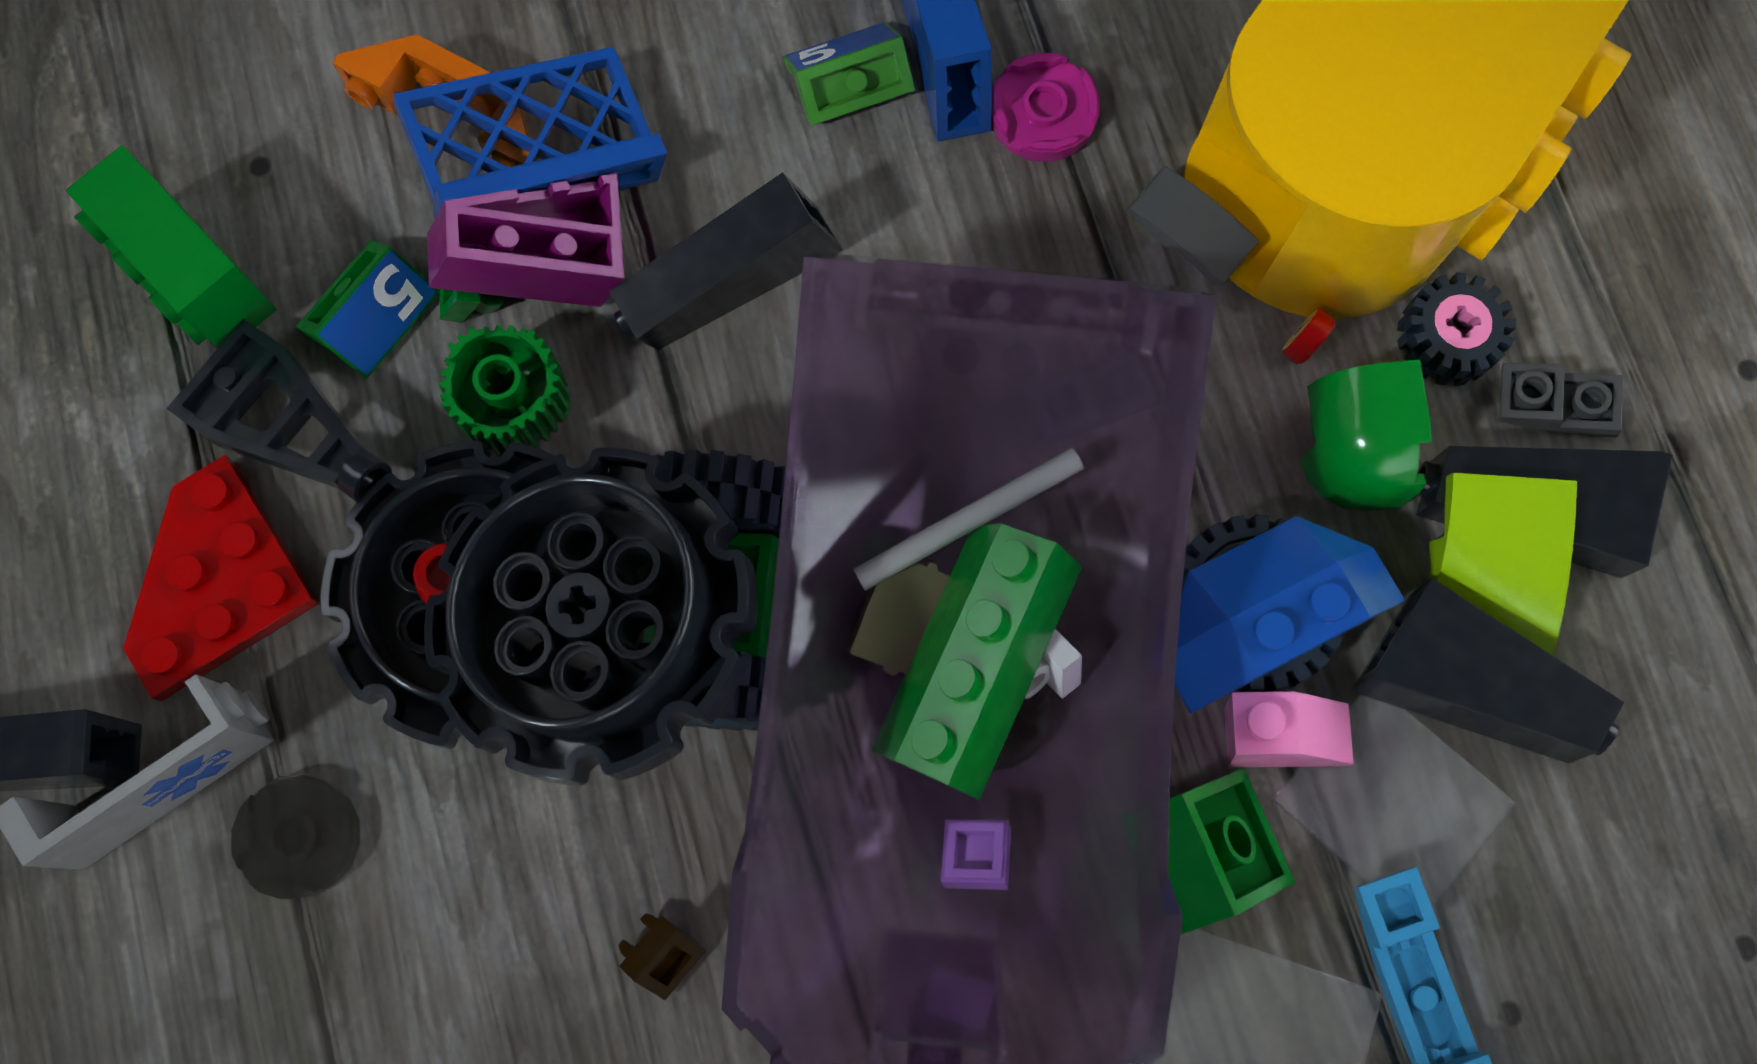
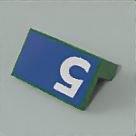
M369 240L296 327L314 342L331 350L353 370L367 379L440 291L436 288H429V281L390 246Z

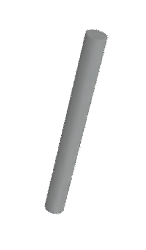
M1071 447L855 567L853 570L866 591L1084 469L1083 463L1077 452Z

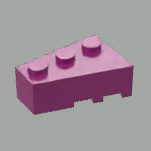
M617 173L601 175L597 181L569 185L568 181L551 183L548 189L518 194L517 189L446 200L427 233L429 288L601 307L610 297L609 291L624 279Z

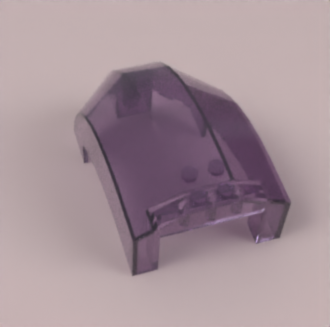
M818 252L804 256L772 613L745 832L732 871L721 1009L740 1031L747 1028L771 1055L770 1064H1152L1164 1055L1183 919L1168 875L1169 799L1176 656L1189 511L1216 295L1189 287L1018 269ZM1072 447L1083 463V470L984 525L1001 523L1054 541L1082 566L1055 628L1082 655L1081 685L1062 699L1046 683L1035 695L1028 699L1024 698L980 800H977L871 751L905 673L898 672L897 675L892 676L884 671L883 665L846 652L869 589L864 590L853 569L881 554L884 550L890 549ZM969 533L916 563L923 565L926 561L937 564L939 572L950 576ZM945 820L1009 821L1011 826L1008 890L945 889L941 883Z

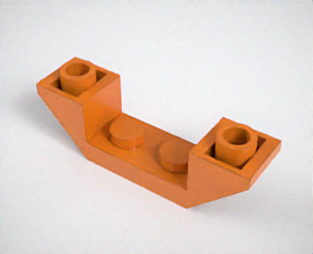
M418 34L339 53L332 62L345 83L343 87L344 92L351 99L365 108L373 109L377 105L394 115L397 114L393 104L394 94L413 90L417 83L423 88L491 73ZM487 93L475 96L469 108L499 121L508 102ZM517 107L507 126L531 138L525 111ZM482 130L477 138L482 150L491 135ZM499 139L489 158L510 168L524 164L530 152Z

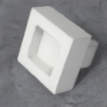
M1056 629L1025 699L1035 695L1046 683L1062 699L1081 685L1082 655Z

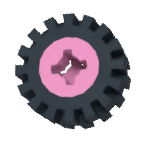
M1456 272L1450 280H1448L1447 274L1437 277L1431 284L1428 282L1402 312L1404 316L1398 321L1397 331L1404 332L1397 340L1399 350L1408 347L1411 350L1404 360H1420L1423 365V378L1426 379L1434 372L1437 374L1435 384L1445 386L1453 378L1455 386L1465 385L1471 378L1475 381L1482 377L1506 355L1505 352L1512 346L1514 337L1508 335L1516 329V319L1504 318L1513 309L1509 300L1498 304L1495 300L1502 293L1496 285L1486 292L1481 289L1486 280L1485 278L1476 275L1469 283H1466V273ZM1453 319L1465 327L1466 330H1460L1454 325Z

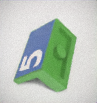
M886 22L782 56L785 67L795 78L806 120L811 126L915 91L903 38Z

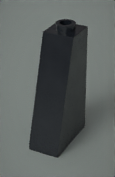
M782 172L611 289L609 292L619 308L614 313V317L623 333L632 342L639 340L660 350L834 257L843 249L817 206Z
M1448 446L1431 461H1425L1418 474L1424 475L1426 485L1418 494L1421 497L1416 515L1445 524L1446 476L1452 473L1577 481L1576 519L1571 563L1618 578H1624L1649 566L1673 455L1662 451Z
M1433 578L1409 594L1353 687L1355 691L1363 696L1568 764L1592 754L1598 756L1608 749L1618 734L1619 726L1614 721L1624 704L1622 700Z
M87 709L0 717V792L120 786L139 773L142 724Z

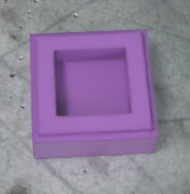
M945 820L941 883L945 889L1008 890L1011 826L1008 820Z

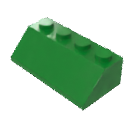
M1001 523L983 525L970 532L871 751L980 800L1082 566L1058 543Z

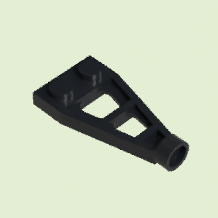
M242 319L166 408L216 446L338 488L356 503H359L363 494L379 479L388 473H392V469L388 464L366 450L297 359L281 344L245 319ZM271 382H278L289 396L290 403L268 430L261 431L241 424L240 419ZM313 416L328 430L329 434L310 457H305L286 446Z

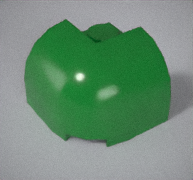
M1420 360L1356 366L1321 377L1307 386L1311 409L1310 426L1315 444L1300 460L1307 480L1323 498L1345 509L1371 511L1402 508L1420 494L1426 485L1424 475L1417 474L1420 443L1432 442L1430 415Z

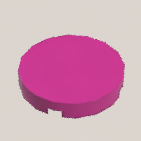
M1033 53L1010 63L1004 69V73L998 78L997 82L995 81L992 88L991 125L997 139L1013 154L1031 161L1055 162L1072 156L1089 142L1100 115V93L1092 76L1082 66L1079 70L1075 65L1068 63L1069 58L1056 53Z

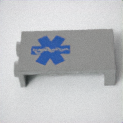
M194 675L185 683L211 724L80 813L75 805L12 797L0 805V829L23 867L85 870L273 742V737L264 725V723L270 720L266 708L249 690L243 692L234 689L227 682L218 683L202 676Z

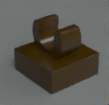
M645 913L640 920L649 928V931L636 946H633L624 939L619 943V950L625 957L619 967L634 982L666 1000L706 950L692 936L663 916L657 919L653 915Z

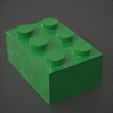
M123 145L119 146L65 190L82 209L74 216L77 222L99 244L103 243L113 254L111 256L112 260L137 285L140 284L151 295L148 299L172 324H177L198 346L207 339L218 349L242 319L257 327L278 310Z

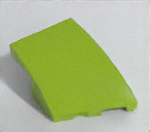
M1452 473L1446 476L1444 536L1429 542L1428 580L1433 578L1554 656L1570 578L1576 519L1577 481Z

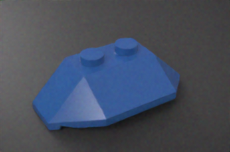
M1295 516L1187 573L1168 637L1160 656V662L1189 714H1192L1399 605L1405 599L1374 547Z

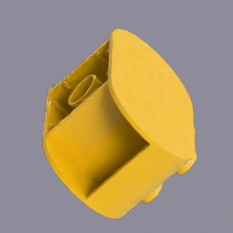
M1262 0L1236 40L1229 64L1200 133L1191 147L1183 173V178L1217 202L1259 240L1229 276V279L1251 296L1285 312L1308 317L1316 308L1320 307L1334 319H1343L1375 313L1405 299L1430 277L1456 246L1478 260H1483L1508 228L1517 212L1521 210L1526 213L1535 204L1564 164L1572 147L1562 141L1578 116L1585 120L1594 111L1627 65L1632 54L1607 40L1605 36L1629 0Z

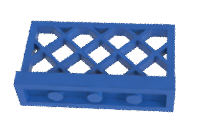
M614 47L395 93L393 98V104L434 203V218H436L446 200L514 189H517L518 194L548 189L551 183L568 181L569 185L597 181L601 175L617 173L618 191L656 182L659 179L667 156V151L660 135H652ZM606 68L613 85L608 96L606 97L578 83L582 73ZM544 81L563 92L552 109L524 95L529 84ZM489 93L508 102V105L499 121H496L469 108L474 97ZM571 95L600 109L591 128L561 113ZM616 96H618L620 103L614 101ZM433 105L451 114L452 117L441 135L419 124L413 110ZM517 107L546 121L537 140L507 126ZM608 113L628 123L635 138L618 142L598 132ZM461 120L491 134L481 153L451 139ZM554 126L584 140L577 152L563 154L544 144ZM499 139L530 152L524 164L510 168L489 157ZM426 143L434 146L431 154ZM591 144L597 146L594 148H590ZM444 151L473 165L467 178L442 184L436 164ZM537 157L543 159V160L535 161V160L537 159ZM482 170L488 172L485 174H480Z

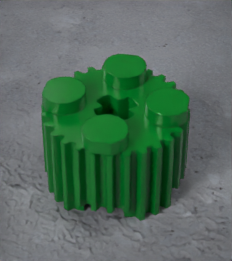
M501 324L496 325L494 331H490L488 326L479 330L470 327L468 328L469 335L459 334L457 336L459 342L448 345L451 352L449 358L444 360L448 368L440 371L441 376L445 379L439 382V387L444 392L440 395L443 401L441 405L467 438H470L471 441L478 440L482 442L488 451L493 448L499 456L505 453L510 443L515 442L539 448V441L541 439L548 442L550 440L548 433L550 431L557 433L559 429L556 423L564 422L565 417L569 414L571 398L566 389L568 383L564 373L544 339L538 338L533 330L528 332L522 328L517 332L514 325H509L508 329L504 330ZM505 384L510 388L502 394L497 393L499 388Z

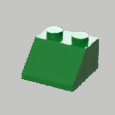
M1244 768L1124 817L1131 833L1133 848L1143 861L1155 889L1158 906L1165 917H1167L1174 936L1234 917L1296 883Z

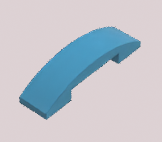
M1410 867L1355 886L1359 913L1373 964L1389 1010L1411 1063L1492 1064L1489 1054L1481 1052L1477 1048L1433 931L1440 929L1418 868Z

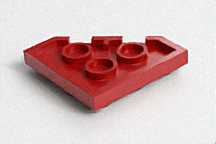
M223 455L172 486L123 646L124 652L151 699L157 701H164L187 686L185 681L194 675L204 676L319 604L235 462L228 456Z

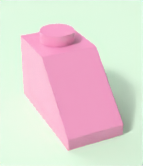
M1296 691L1231 693L1224 707L1228 768L1352 766L1354 764L1348 703Z

